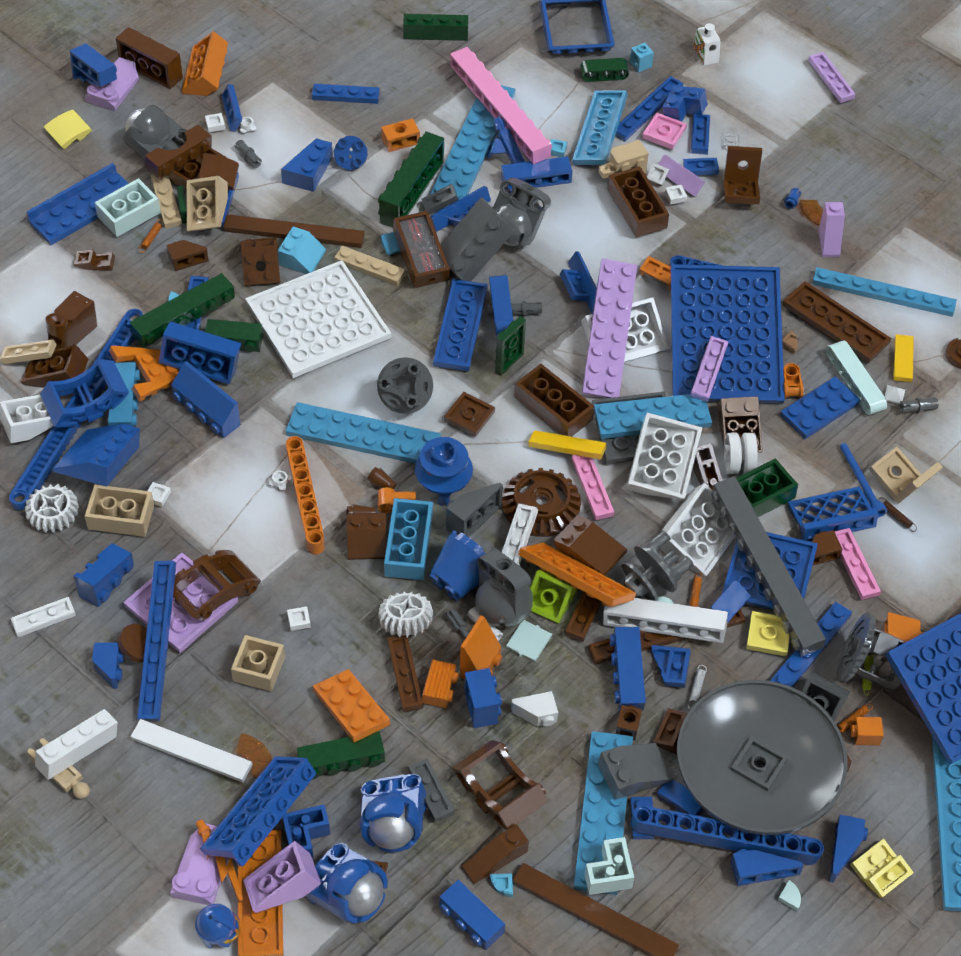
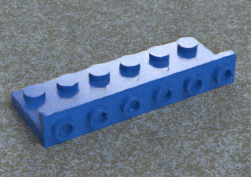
M111 163L26 212L28 222L51 246L98 219L95 202L129 183L117 173L115 164Z
M275 756L201 846L200 850L203 854L230 857L235 860L238 866L243 867L316 775L307 758Z

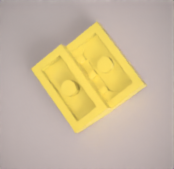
M74 110L57 116L44 126L64 150L74 140L78 139L81 141L92 131Z
M884 839L877 842L850 863V866L880 898L884 897L914 873L902 856H896Z

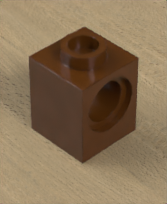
M622 705L615 734L633 736V741H635L642 710L635 706ZM625 720H631V721H633V722H632V723H628V722H626Z

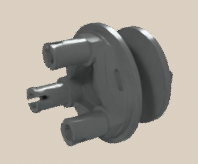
M408 357L394 359L383 367L378 376V395L383 404L394 412L401 414L417 412L429 402L432 396V375L428 368L416 359Z
M662 530L651 541L634 547L638 560L646 569L643 573L629 562L622 564V569L626 575L623 586L636 592L635 598L645 597L652 601L658 600L654 588L649 583L651 578H654L667 591L675 592L681 575L694 566L693 561L688 556H685L675 566H671L679 560L677 554L674 555L675 552L673 550H670L663 557L660 556L658 550L671 540L666 531Z

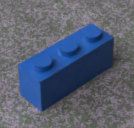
M459 879L439 897V908L442 913L447 917L450 915L455 920L456 926L461 931H466L471 936L470 938L473 943L478 947L482 946L487 950L505 933V923Z

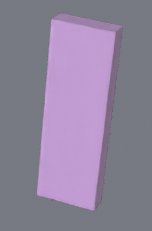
M664 154L658 164L669 169L667 178L677 185L682 184L683 189L693 196H697L705 181L668 155Z

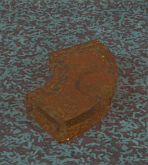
M800 200L799 206L805 217L812 223L820 226L823 208L819 205L818 201Z
M241 733L236 754L252 762V777L258 778L272 761V756L261 741Z

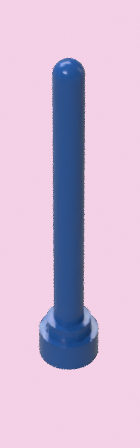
M842 443L840 449L871 503L870 506L872 509L876 508L878 518L884 516L887 513V508L884 503L877 500L846 443Z

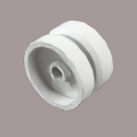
M726 433L724 442L726 473L738 474L741 469L743 474L757 468L758 455L755 433H743L741 440L738 433Z

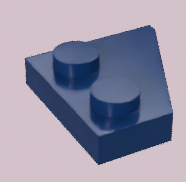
M652 645V653L664 685L685 688L691 649Z

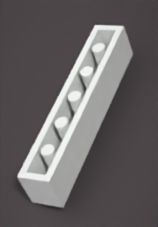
M634 598V600L613 607L605 606L603 625L639 627L641 631L723 643L728 612Z

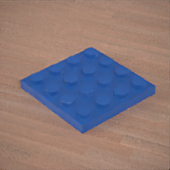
M766 532L804 599L818 543ZM736 540L723 592L736 580L751 595L745 604L773 610L774 605L771 600H767L763 585L757 582L753 567H749L746 561V554L739 549Z

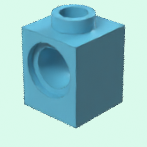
M646 43L632 47L630 64L638 73L652 67L654 52Z

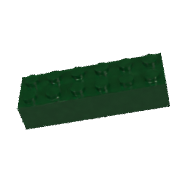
M425 131L422 137H419L417 145L410 150L408 158L403 160L401 168L395 172L393 180L388 182L384 193L379 195L378 215H380L381 224L393 228L394 218L409 215L444 163V137Z

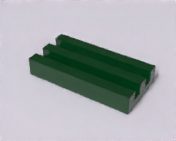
M178 186L180 215L184 224L187 223L184 186Z

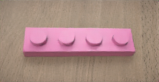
M572 455L574 468L595 521L614 516L613 507L593 458Z
M850 528L835 531L843 549L840 556L860 599L864 600L880 596L881 590Z

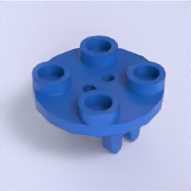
M345 136L338 140L334 149V158L338 165L347 170H356L366 162L368 150L360 138Z

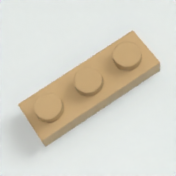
M54 340L5 346L0 361L2 364L47 359L52 357L56 343Z

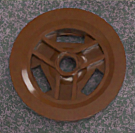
M538 468L536 471L528 469L526 473H518L516 478L513 477L510 483L506 484L502 495V509L506 519L512 524L518 504L537 507L539 514L536 516L530 535L549 537L560 534L579 515L581 497L577 486L572 484L570 478L566 479L563 473H554L553 469H549V471H545L543 468ZM532 484L523 494L520 492L525 486ZM555 487H558L563 492L566 499H560ZM539 498H543L547 502L541 505L538 504L536 500Z

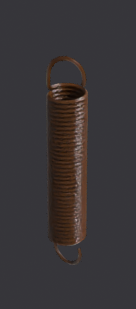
M887 500L884 502L887 512L906 528H910L914 524Z

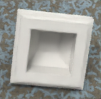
M887 385L884 397L887 402L899 404L900 401H903L905 389Z

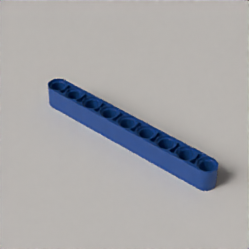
M649 806L637 807L630 821L632 829L639 833L733 851L747 849V851L757 850L796 860L806 865L816 864L824 851L822 842L815 838L790 833L778 835L753 834L730 827L717 819ZM637 817H642L646 821H640ZM659 821H663L667 825H661ZM680 825H684L688 829H683L680 827ZM701 829L707 830L709 834L704 833ZM723 833L730 835L731 838L725 837ZM744 837L750 838L752 842L746 841ZM765 841L771 842L773 846L768 845ZM787 845L792 846L794 850L789 849ZM808 849L813 850L816 854L810 853Z

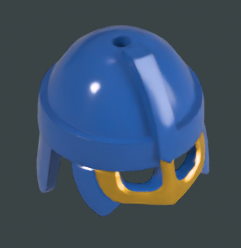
M210 904L204 907L197 915L195 928L202 942L208 948H212V944L229 947L231 942L241 934L239 917L225 905Z

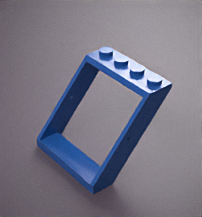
M539 0L547 52H552V54H562V51L578 53V50L594 52V49H600L601 52L610 51L614 47L606 0ZM599 2L607 43L553 46L546 5Z

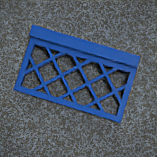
M860 486L793 500L787 504L801 531V539L805 541H813L815 535L822 531L834 530L835 532L850 528L851 532L874 528L877 525L878 512L876 508L872 509ZM857 494L859 499H852L849 495ZM837 498L842 501L840 504L832 502L831 499ZM819 502L824 505L820 508L814 506L813 503ZM844 503L853 504V509L843 506ZM802 506L806 509L802 512L795 509V507ZM827 506L835 508L836 511L833 513L825 509ZM857 507L866 509L865 511H856ZM810 509L817 512L818 515L815 517L807 514ZM839 511L848 513L842 516L838 515ZM822 514L831 517L828 519H820ZM805 518L813 522L803 524L802 520Z

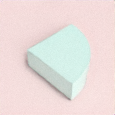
M789 880L778 901L798 911L801 904V895L796 885Z

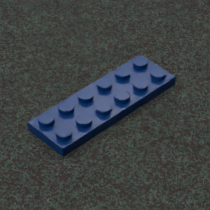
M458 279L452 280L433 366L463 371L470 370L488 284Z

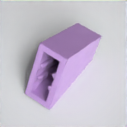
M825 202L818 230L822 257H840L845 218L843 202Z

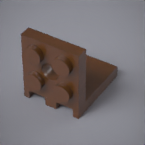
M727 147L723 177L725 202L747 205L760 204L758 179L763 152L762 148ZM741 161H746L748 163L744 167L738 165Z
M277 237L241 240L244 285L280 283ZM264 261L266 263L265 270H257L256 263Z

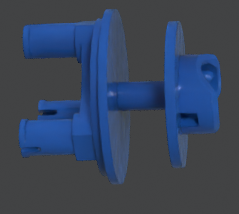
M438 437L428 441L422 447L420 456L415 464V475L418 482L428 491L437 493L440 506H443V503L447 506L451 501V494L463 489L470 482L473 474V465L466 447L460 441L450 437Z

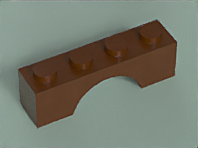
M196 125L185 132V144L175 150L156 148L146 154L145 168L160 179L211 149L212 135L200 125Z

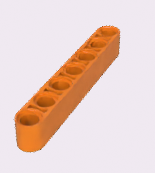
M292 436L286 441V450L308 551L311 554L318 555L325 549L324 533L304 444L300 437Z

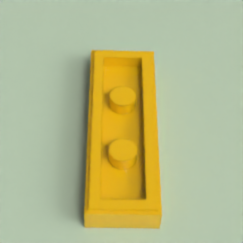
M895 335L893 380L912 383L914 336Z

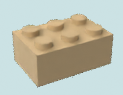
M94 484L85 514L88 530L146 537L154 509L152 492Z

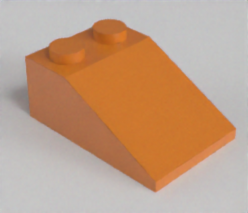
M480 615L461 645L460 678L464 680L466 672L486 668L490 669L492 675L493 668L495 666L498 667L503 658L501 655V645L482 615Z

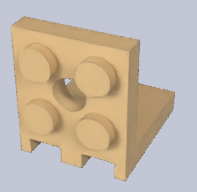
M895 447L872 465L869 470L899 504L943 467L937 462L921 475L902 451ZM891 468L896 469L899 472V476L893 475Z

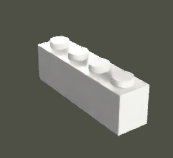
M103 709L35 752V767L47 780L51 779L116 738L118 722Z

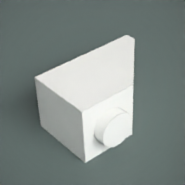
M552 691L512 699V713L537 727H547L557 723L558 710Z

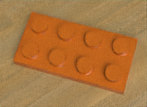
M349 669L313 685V692L353 742L359 741L390 725L389 717Z

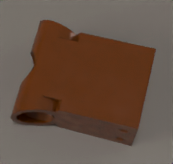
M73 291L54 310V313L46 316L48 340L55 341V349L77 345L97 327L95 302Z

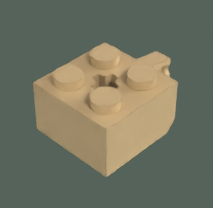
M640 140L614 147L610 152V162L599 167V174L602 178H609L611 174L640 166L646 175L649 153Z

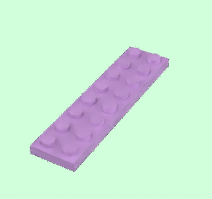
M601 259L581 395L602 399L619 397L637 272V265Z

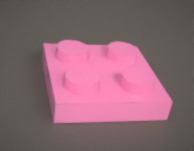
M656 113L643 132L642 138L673 150L687 129V124Z

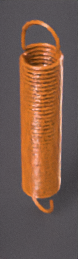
M157 222L154 224L140 245L143 249H148L162 228V225Z
M700 573L701 577L695 576L693 578L689 606L698 607L702 573Z
M866 705L861 706L838 724L837 727L840 733L850 728L854 724L856 717H864L868 714V707Z

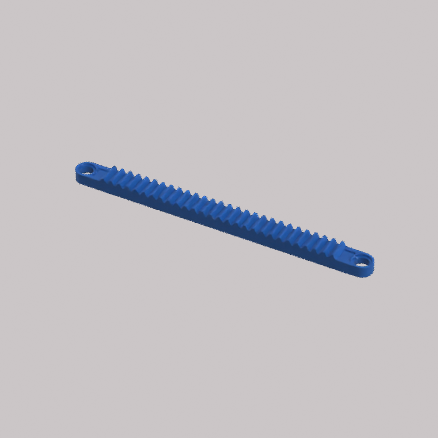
M134 308L125 313L97 359L110 360L116 363L109 352L110 346H132V341H135V338L131 334L130 321L132 320L130 318L142 316L143 312ZM104 377L88 386L94 400L98 398V395H101L102 389L107 384ZM78 392L74 393L65 408L84 405ZM78 422L77 426L52 427L9 495L11 506L14 509H25L26 500L29 499L30 494H35V489L41 490V485H44L45 479H48V474L52 473V468L59 461V457H62L63 450L65 451L66 446L70 444V439H73L74 433H77V428H80L81 422ZM18 496L25 497L22 502L14 501Z

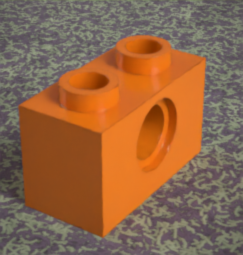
M413 118L381 127V138L388 152L417 145L420 137V131Z

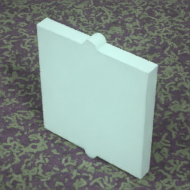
M524 620L509 640L506 648L517 653L519 657L523 656L536 662L552 634L541 629L539 625L535 626Z

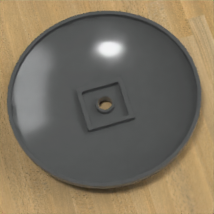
M744 680L718 687L703 696L691 708L679 732L677 762L681 777L689 793L711 816L730 827L744 832L778 835L808 827L822 818L833 807L846 780L847 752L843 737L834 720L811 697L781 683L765 680ZM760 760L765 766L763 768L756 767L754 762Z

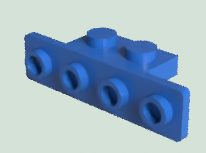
M487 186L475 190L432 214L430 218L435 231H439L450 224L457 226L481 197L489 203L491 198Z
M575 251L568 261L571 270L562 269L560 276L571 299L586 301L593 314L597 287L580 252Z

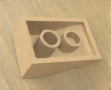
M220 176L187 180L188 232L221 227L228 200V182Z

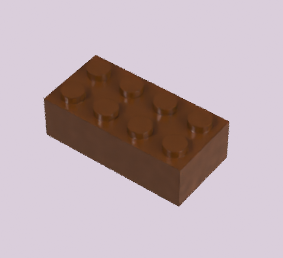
M129 27L115 38L118 56L135 62L138 73L170 90L183 79L180 53Z
M640 166L609 175L607 190L635 237L667 229L669 213Z
M539 364L515 383L514 397L560 435L572 437L593 420L595 406L543 364Z

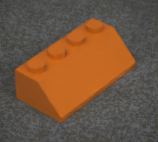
M214 31L192 47L181 91L183 94L208 96L219 88V80L222 76V67L225 64L224 59L227 54L228 42Z

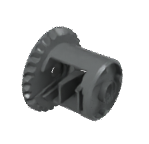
M866 612L858 619L846 640L837 666V679L845 682L850 680L855 674L894 691L902 683L892 667L890 673L883 678L875 675L877 666L872 665L870 672L860 667L867 655L883 656L880 661H888L885 653L907 641L875 628V616Z

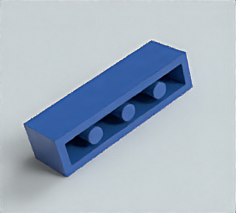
M568 156L545 159L535 164L529 161L501 165V180L504 182L514 177L538 188L572 183L573 171ZM508 183V188L512 191V186Z
M615 627L613 634H610V646L614 647V653L611 654V664L615 665L613 684L617 685V691L614 692V702L618 704L619 711L622 705L635 706L643 711L646 699L640 628Z

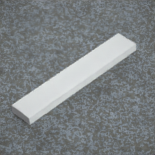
M140 719L130 736L136 742L242 783L253 765L249 760Z

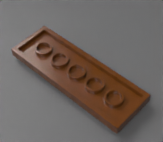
M806 281L783 300L782 305L836 342L845 340L853 352L868 363L891 342V337Z

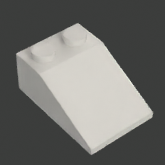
M40 395L0 402V420L10 443L30 440L54 426Z

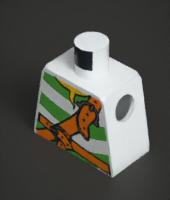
M708 23L705 27L696 30L693 47L704 66L719 63L720 38L715 31V26Z

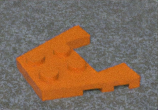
M110 346L109 352L116 363L134 360L147 381L133 385L132 391L138 401L145 400V397L148 395L153 396L157 394V391L162 388L166 389L172 386L180 370L159 363L160 349Z

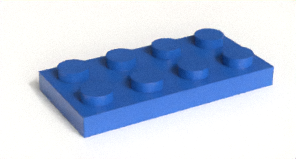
M835 376L783 409L780 416L804 439H807L859 405L860 399Z

